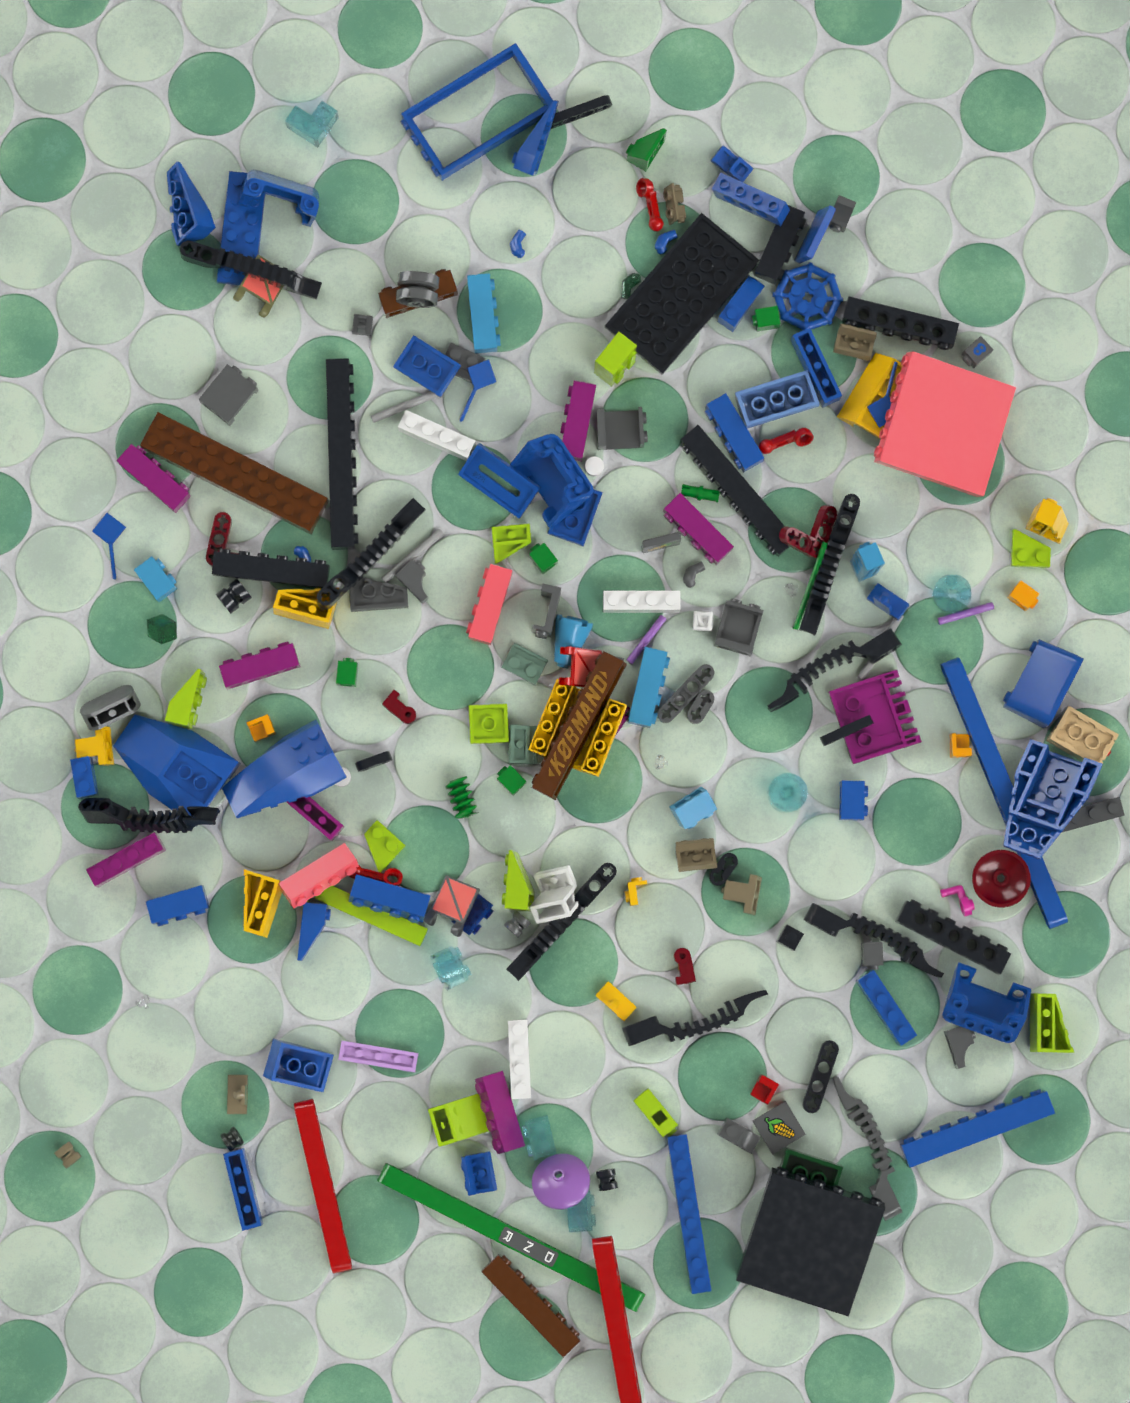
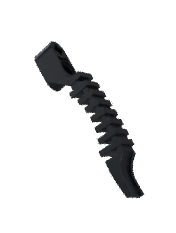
M188 240L184 241L180 246L181 258L186 262L206 268H224L228 272H230V269H233L234 273L237 274L240 271L243 272L242 275L247 276V274H250L251 278L254 279L260 277V281L263 282L265 279L269 280L268 284L271 285L275 282L277 283L276 287L280 289L282 285L287 286V291L309 298L317 299L322 282L306 278L293 270H288V268H281L279 265H272L267 261L262 262L260 259H252L251 256L246 257L241 253L236 254L231 250L226 252L223 248L218 250ZM191 248L192 252L186 254V251H188V249ZM206 253L212 256L208 261L202 259V256Z
M855 494L846 495L841 503L799 628L800 631L808 632L814 636L817 633L829 597L833 579L842 557L841 554L845 549V544L860 506V498ZM840 519H847L849 521V525H843L840 522Z
M412 498L391 520V525L387 524L384 527L385 531H381L378 534V538L372 540V544L366 547V551H362L360 557L354 559L353 564L350 562L345 570L335 575L318 592L317 605L323 610L330 609L351 587H354L356 582L360 581L363 575L367 574L369 569L373 568L376 562H379L382 556L388 553V550L394 546V543L401 539V536L407 532L426 509ZM341 582L344 587L336 589L334 583ZM328 596L329 602L327 600L323 602L322 597L326 598Z
M890 628L861 647L856 646L851 640L848 642V646L842 644L839 646V649H832L830 654L825 653L821 659L816 658L814 663L811 664L809 662L806 668H800L797 674L794 672L791 678L787 680L784 694L767 705L769 707L768 710L773 712L797 699L799 692L793 686L794 684L805 695L808 692V688L801 679H804L810 687L813 684V680L809 674L811 673L816 680L819 678L817 669L823 674L826 672L825 664H827L830 670L834 668L832 660H835L838 666H841L843 664L842 657L850 664L853 662L852 657L857 656L866 658L871 664H874L897 650L902 645Z
M86 798L78 805L87 823L118 824L123 831H127L130 828L132 832L137 830L145 832L148 830L149 833L157 831V833H162L163 831L166 833H171V831L174 833H179V831L187 833L192 831L197 825H215L217 815L220 813L219 808L201 806L187 807L191 816L183 806H179L178 810L177 808L172 809V813L170 810H165V815L162 811H157L156 815L154 810H149V814H147L145 809H140V813H138L136 807H131L128 810L109 798Z
M604 863L574 895L575 902L578 901V907L570 917L550 921L549 925H546L532 940L530 945L506 968L517 981L541 958V955H544L560 935L566 931V928H569L572 922L578 918V915L613 880L617 873L616 867L612 863ZM609 868L611 870L610 875L604 876L603 873L605 871L603 869L607 870ZM589 883H598L599 890L592 891L589 888Z
M812 903L803 919L833 937L837 936L840 929L850 926L855 928L853 932L859 934L863 927L866 928L863 932L866 936L874 929L875 931L872 935L874 938H878L881 933L883 936L880 940L883 942H887L889 937L892 938L888 944L891 948L897 942L900 943L895 950L897 954H901L905 946L908 947L900 959L903 962H907L914 951L916 954L909 964L939 978H942L944 975L943 972L933 968L926 962L923 956V949L919 948L916 942L911 943L909 938L901 937L902 934L898 932L893 933L891 928L885 929L884 925H877L873 920L868 921L865 916L856 919L858 914L852 913L849 920H845Z
M762 990L734 999L733 1001L739 1011L735 1013L730 1001H726L724 1004L730 1016L727 1017L723 1008H719L717 1011L721 1017L720 1020L713 1013L710 1015L713 1023L709 1024L708 1019L703 1018L701 1020L704 1026H700L699 1021L696 1020L693 1022L695 1029H691L689 1022L683 1023L685 1026L684 1030L681 1029L679 1022L673 1023L675 1027L668 1028L659 1023L657 1016H653L626 1026L622 1030L628 1046L661 1034H667L670 1042L675 1041L674 1036L678 1037L679 1040H683L685 1036L690 1038L696 1033L700 1035L705 1030L709 1032L714 1027L718 1029L722 1024L726 1026L732 1020L733 1022L739 1020L738 1018L744 1015L745 1009L751 1001L768 995L766 990Z

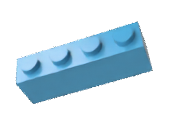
M490 273L467 275L475 354L497 352V346H501L500 334L496 335L495 327H499L498 316H494L493 309H497L496 297L492 298V290H495L494 279H490Z
M645 647L628 719L629 724L650 728L651 724H655L657 713H654L655 705H660L662 696L658 692L660 687H664L666 676H663L664 668L668 669L670 657H667L668 652Z

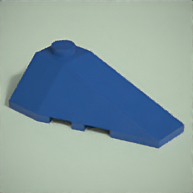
M554 100L520 147L518 153H514L512 163H514L515 169L532 176L537 174L559 103L558 100Z
M176 162L167 171L168 193L172 195L170 213H173L174 223H171V228L176 245L181 246L187 240L195 242L206 238L216 227L210 210L182 164Z

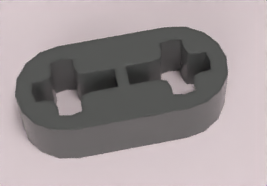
M703 690L698 694L687 713V719L690 723L699 724L705 718L714 703V695L711 691ZM708 694L711 702H706L702 707L700 704L703 699L700 697ZM698 708L702 709L699 713L701 718L693 720V715L690 713L696 712Z

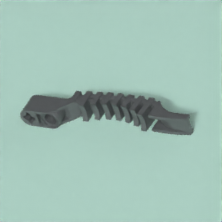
M836 1076L833 1078V1082L844 1109L849 1110L855 1105L859 1107L847 1114L848 1119H853L862 1113L863 1116L854 1122L858 1126L867 1122V1125L860 1129L864 1133L869 1130L871 1131L865 1137L869 1141L875 1140V1142L869 1144L871 1149L878 1148V1151L871 1155L875 1159L880 1158L879 1161L872 1164L874 1168H879L880 1172L876 1183L870 1186L869 1190L872 1197L879 1198L885 1203L883 1219L886 1221L903 1213L887 1180L888 1174L895 1171L893 1166H889L892 1160L887 1156L889 1152L883 1145L885 1144L884 1140L880 1138V1135H882L880 1130L876 1129L878 1125L871 1119L873 1115L867 1111L869 1109L867 1104H863L860 1099L851 1097L845 1091L839 1077Z

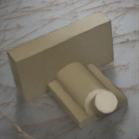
M750 874L748 884L726 880L725 886L721 889V892L724 894L723 899L745 903L743 913L756 915L762 877Z
M228 1075L227 1114H247L248 1075Z

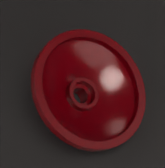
M994 850L986 853L978 860L972 874L973 887L978 897L988 905L999 908L1010 907L1020 902L1027 894L1031 882L1030 871L1026 862L1019 855L1009 850ZM998 875H1004L1005 879L1003 882L997 880Z

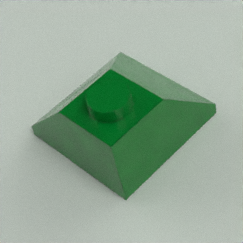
M662 128L637 139L634 145L631 143L626 151V154H628L627 161L646 172L664 144L667 130Z

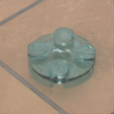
M946 575L935 584L932 595L936 605L941 610L955 613L963 610L970 603L971 586L960 575ZM949 589L951 591L954 589L957 591L955 594L957 596L956 598L948 597Z

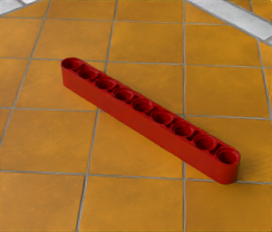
M313 1099L294 1103L295 1114L332 1273L351 1270V1258Z
M613 1237L592 1238L620 1403H642Z

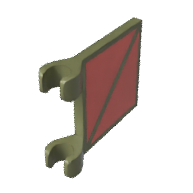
M257 255L255 258L260 259L262 262H270L260 255ZM247 274L235 292L233 299L239 302L247 291L265 302L259 312V315L265 318L284 285L280 289L276 287L277 283L275 282L271 285L268 284L269 280L265 279L263 282L260 281V277L254 279L251 278L250 274Z

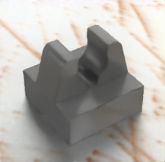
M354 314L352 334L371 336L373 316Z

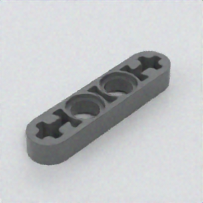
M708 664L700 666L660 707L657 716L662 723L671 722L712 680L715 673L713 667ZM702 669H709L710 677L705 676L701 680L704 684L701 685L700 681L694 678V676L697 675L699 678L703 673ZM689 682L697 683L698 690L690 692L687 689V684ZM677 695H681L685 699V703L682 706H677L674 703V698ZM670 702L678 711L675 712L673 709L669 714L671 718L666 717L663 719L661 711H667L671 707L667 705Z

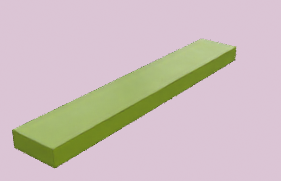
M334 886L328 887L315 897L320 902L418 946H421L428 931L427 928L412 923L403 917L395 918L387 912H374L366 906H354L352 902H349L350 893Z

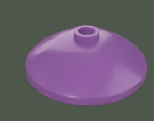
M562 1153L547 1157L536 1167L532 1177V1188L536 1198L543 1205L552 1209H567L575 1206L586 1196L590 1186V1174L586 1165L578 1157ZM557 1174H562L560 1178H556Z

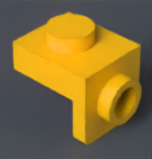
M642 877L631 878V882L627 883L628 891H625V900L630 902V906L638 905L636 886L647 885V880H642Z

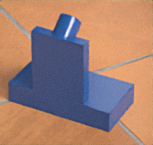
M877 583L867 597L869 602L898 621L909 607V603Z

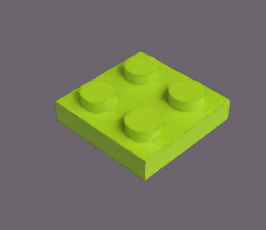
M507 704L469 705L470 744L509 743Z

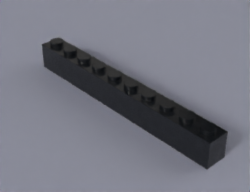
M349 358L326 359L332 550L355 549V544L359 543L358 533H355L354 526L358 525V514H354V507L357 506V495H354L353 488H357V477L353 476V469H356V457H352V450H356V440L352 439V431H355V420H351V413H355L354 401H351V394H354V383H350V375H354L353 364H350Z

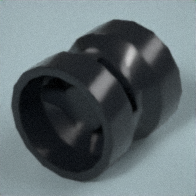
M615 1168L596 1172L597 1178L600 1180L598 1185L599 1191L618 1188V1183L614 1177L616 1175Z

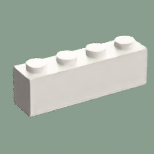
M405 410L398 425L399 432L464 461L468 460L476 446L475 440L408 410Z
M603 591V613L680 612V591Z
M527 1020L508 1021L511 1099L531 1098Z

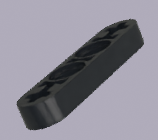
M604 95L555 113L551 129L610 108L613 104L609 95Z
M828 1040L821 1045L802 1103L803 1109L808 1113H816L820 1109L839 1051V1047L834 1041ZM830 1043L833 1044L832 1048L835 1049L834 1052H830L828 1057L832 1058V1062L827 1059H821L822 1055L826 1056L827 1050L824 1048L829 1046ZM821 1062H826L829 1065L828 1072L821 1073L818 1070V1065ZM816 1080L821 1081L823 1084V1088L819 1092L814 1091L812 1088V1084ZM809 1092L815 1095H820L819 1099L815 1097L814 1103L817 1104L816 1108L812 1107L811 1110H809V1106L806 1105L807 1101L810 1102L812 1100V1096H809Z

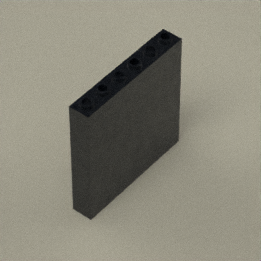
M772 1167L736 1274V1281L849 1317L885 1211V1203L876 1197H865L858 1191L849 1192L839 1185L830 1186L820 1179L811 1180L804 1174L796 1173L795 1175L789 1173L785 1168Z

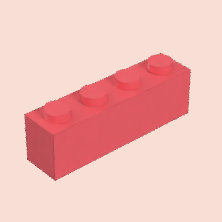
M490 564L489 568H485L483 579H486L484 587L480 586L477 594L480 600L478 605L474 604L472 615L475 617L473 623L469 622L466 631L469 634V639L491 645L512 577V570Z
M343 843L281 881L279 886L283 895L294 909L297 906L304 905L310 898L320 895L328 887L338 884L344 877L354 874L357 870L356 867H359L358 862L347 845Z

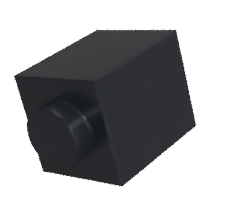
M786 924L776 942L791 951H795L804 933Z

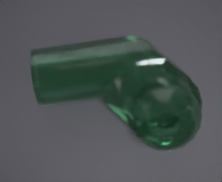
M632 273L622 281V299H628L631 296V289L641 282V276L638 273Z

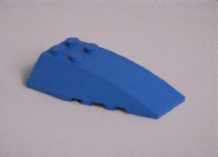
M316 719L282 737L224 785L222 790L236 818L261 812L263 808H274L280 803L287 801L291 803L297 801V798L305 796L308 798L347 778Z
M1030 739L1015 772L1003 846L1040 860L1088 799L1103 764L1085 757L1083 762L1062 756L1049 751L1047 744Z

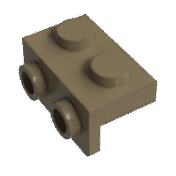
M840 324L833 352L870 361L877 332Z
M713 838L684 840L675 843L679 872L717 868Z

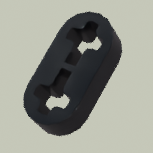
M386 751L360 760L355 765L357 771L362 772L392 761L390 752Z
M724 854L718 861L717 868H713L710 872L709 880L713 885H723L736 868L738 859L735 854ZM731 856L734 865H729L726 869L723 868L726 863L724 858ZM720 870H723L724 872L721 875L723 880L715 882L713 874H718Z

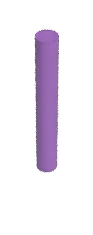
M993 602L939 617L937 618L938 624H946L993 610L994 605Z
M659 616L626 659L627 662L630 664L635 662L667 620L664 616Z

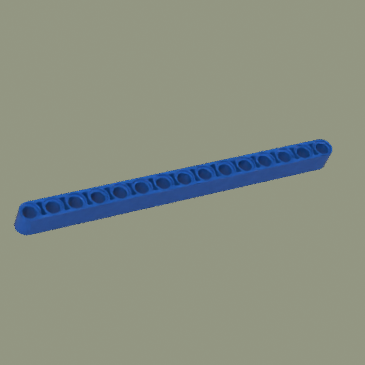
M957 657L940 664L941 670L1001 816L1007 826L1013 785L960 658ZM1017 852L1029 868L1031 876L1030 886L1048 928L1053 929L1068 923L1066 913L1043 858L1039 860Z

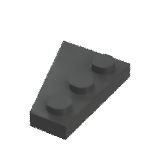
M365 577L360 581L358 580L356 585L349 589L351 612L408 608L407 587L386 582L382 583Z

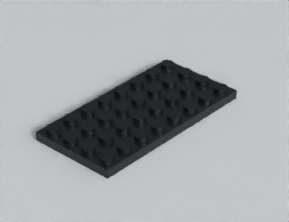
M701 213L607 322L605 328L614 336L620 332L637 345V355L663 375L760 260Z

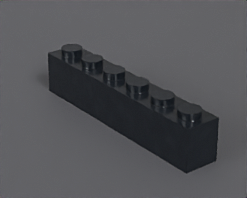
M219 549V552L214 551L212 566L213 576L323 588L328 583L330 565L326 564L324 560H315V563L307 562L306 558L296 557L294 561L288 560V556L277 555L276 558H269V554L264 553L250 556V552L238 551V554H233L229 549Z

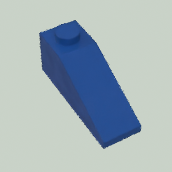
M749 275L719 315L717 322L733 332L765 285Z
M306 902L303 905L298 961L304 960L325 927L326 920L330 921L331 909H328L327 904Z

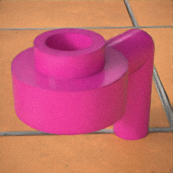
M962 885L940 890L942 898L957 894L963 916L972 915V911L975 910L972 899H968Z

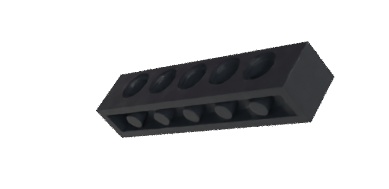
M850 296L847 299L842 323H846L845 325L859 326L874 332L879 331L889 337H893V335L900 336L905 341L916 340L926 346L930 344L937 345V348L942 350L953 348L959 327L957 322ZM865 312L868 318L861 319L858 313ZM877 317H884L886 323L880 324L877 321ZM902 321L905 327L898 328L895 322ZM914 326H921L923 332L917 333L914 330ZM932 330H939L941 337H935L932 334Z
M913 899L910 902H904L895 920L896 923L998 975L1002 974L1011 953L1007 952V947L999 943L997 946L990 943L991 939L980 934L978 937L972 934L973 930L966 926L962 928L956 926V921L945 917V919L939 917V913L933 909L928 908V910L921 908L922 904ZM916 913H921L924 916V921L921 924H918L914 919ZM934 922H939L941 925V930L938 933L932 930ZM952 930L958 933V939L955 942L949 938V933ZM969 939L974 940L976 944L973 950H969L966 946ZM986 948H990L993 952V956L990 959L984 956Z

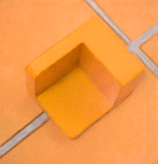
M268 714L246 722L255 742L276 734Z
M951 733L949 735L950 758L971 757L972 748H969V735Z

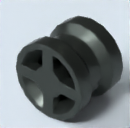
M232 1127L228 1133L220 1135L229 1151L234 1150L235 1146L244 1143L235 1127Z

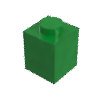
M778 306L755 309L754 315H751L752 326H756L757 332L778 329L780 327Z
M538 543L530 549L529 558L542 574H545L558 564L557 558L545 543L541 545Z
M343 658V661H338L337 686L356 687L358 663L354 662V659Z
M511 765L508 768L504 766L497 773L499 776L497 781L512 796L527 783Z

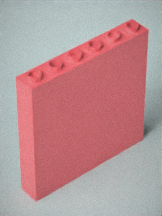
M914 351L906 353L901 360V373L896 377V389L890 397V402H892L890 409L885 414L886 423L879 434L881 440L879 446L874 451V462L975 497L984 496L1016 387Z

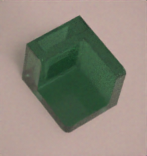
M164 614L147 619L148 637L160 644L177 639L176 621Z

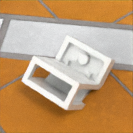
M570 865L537 872L534 875V879L540 894L530 906L536 923L539 924L570 917L578 907V901L575 902L574 890L577 887V882ZM547 907L540 915L538 914L536 909Z

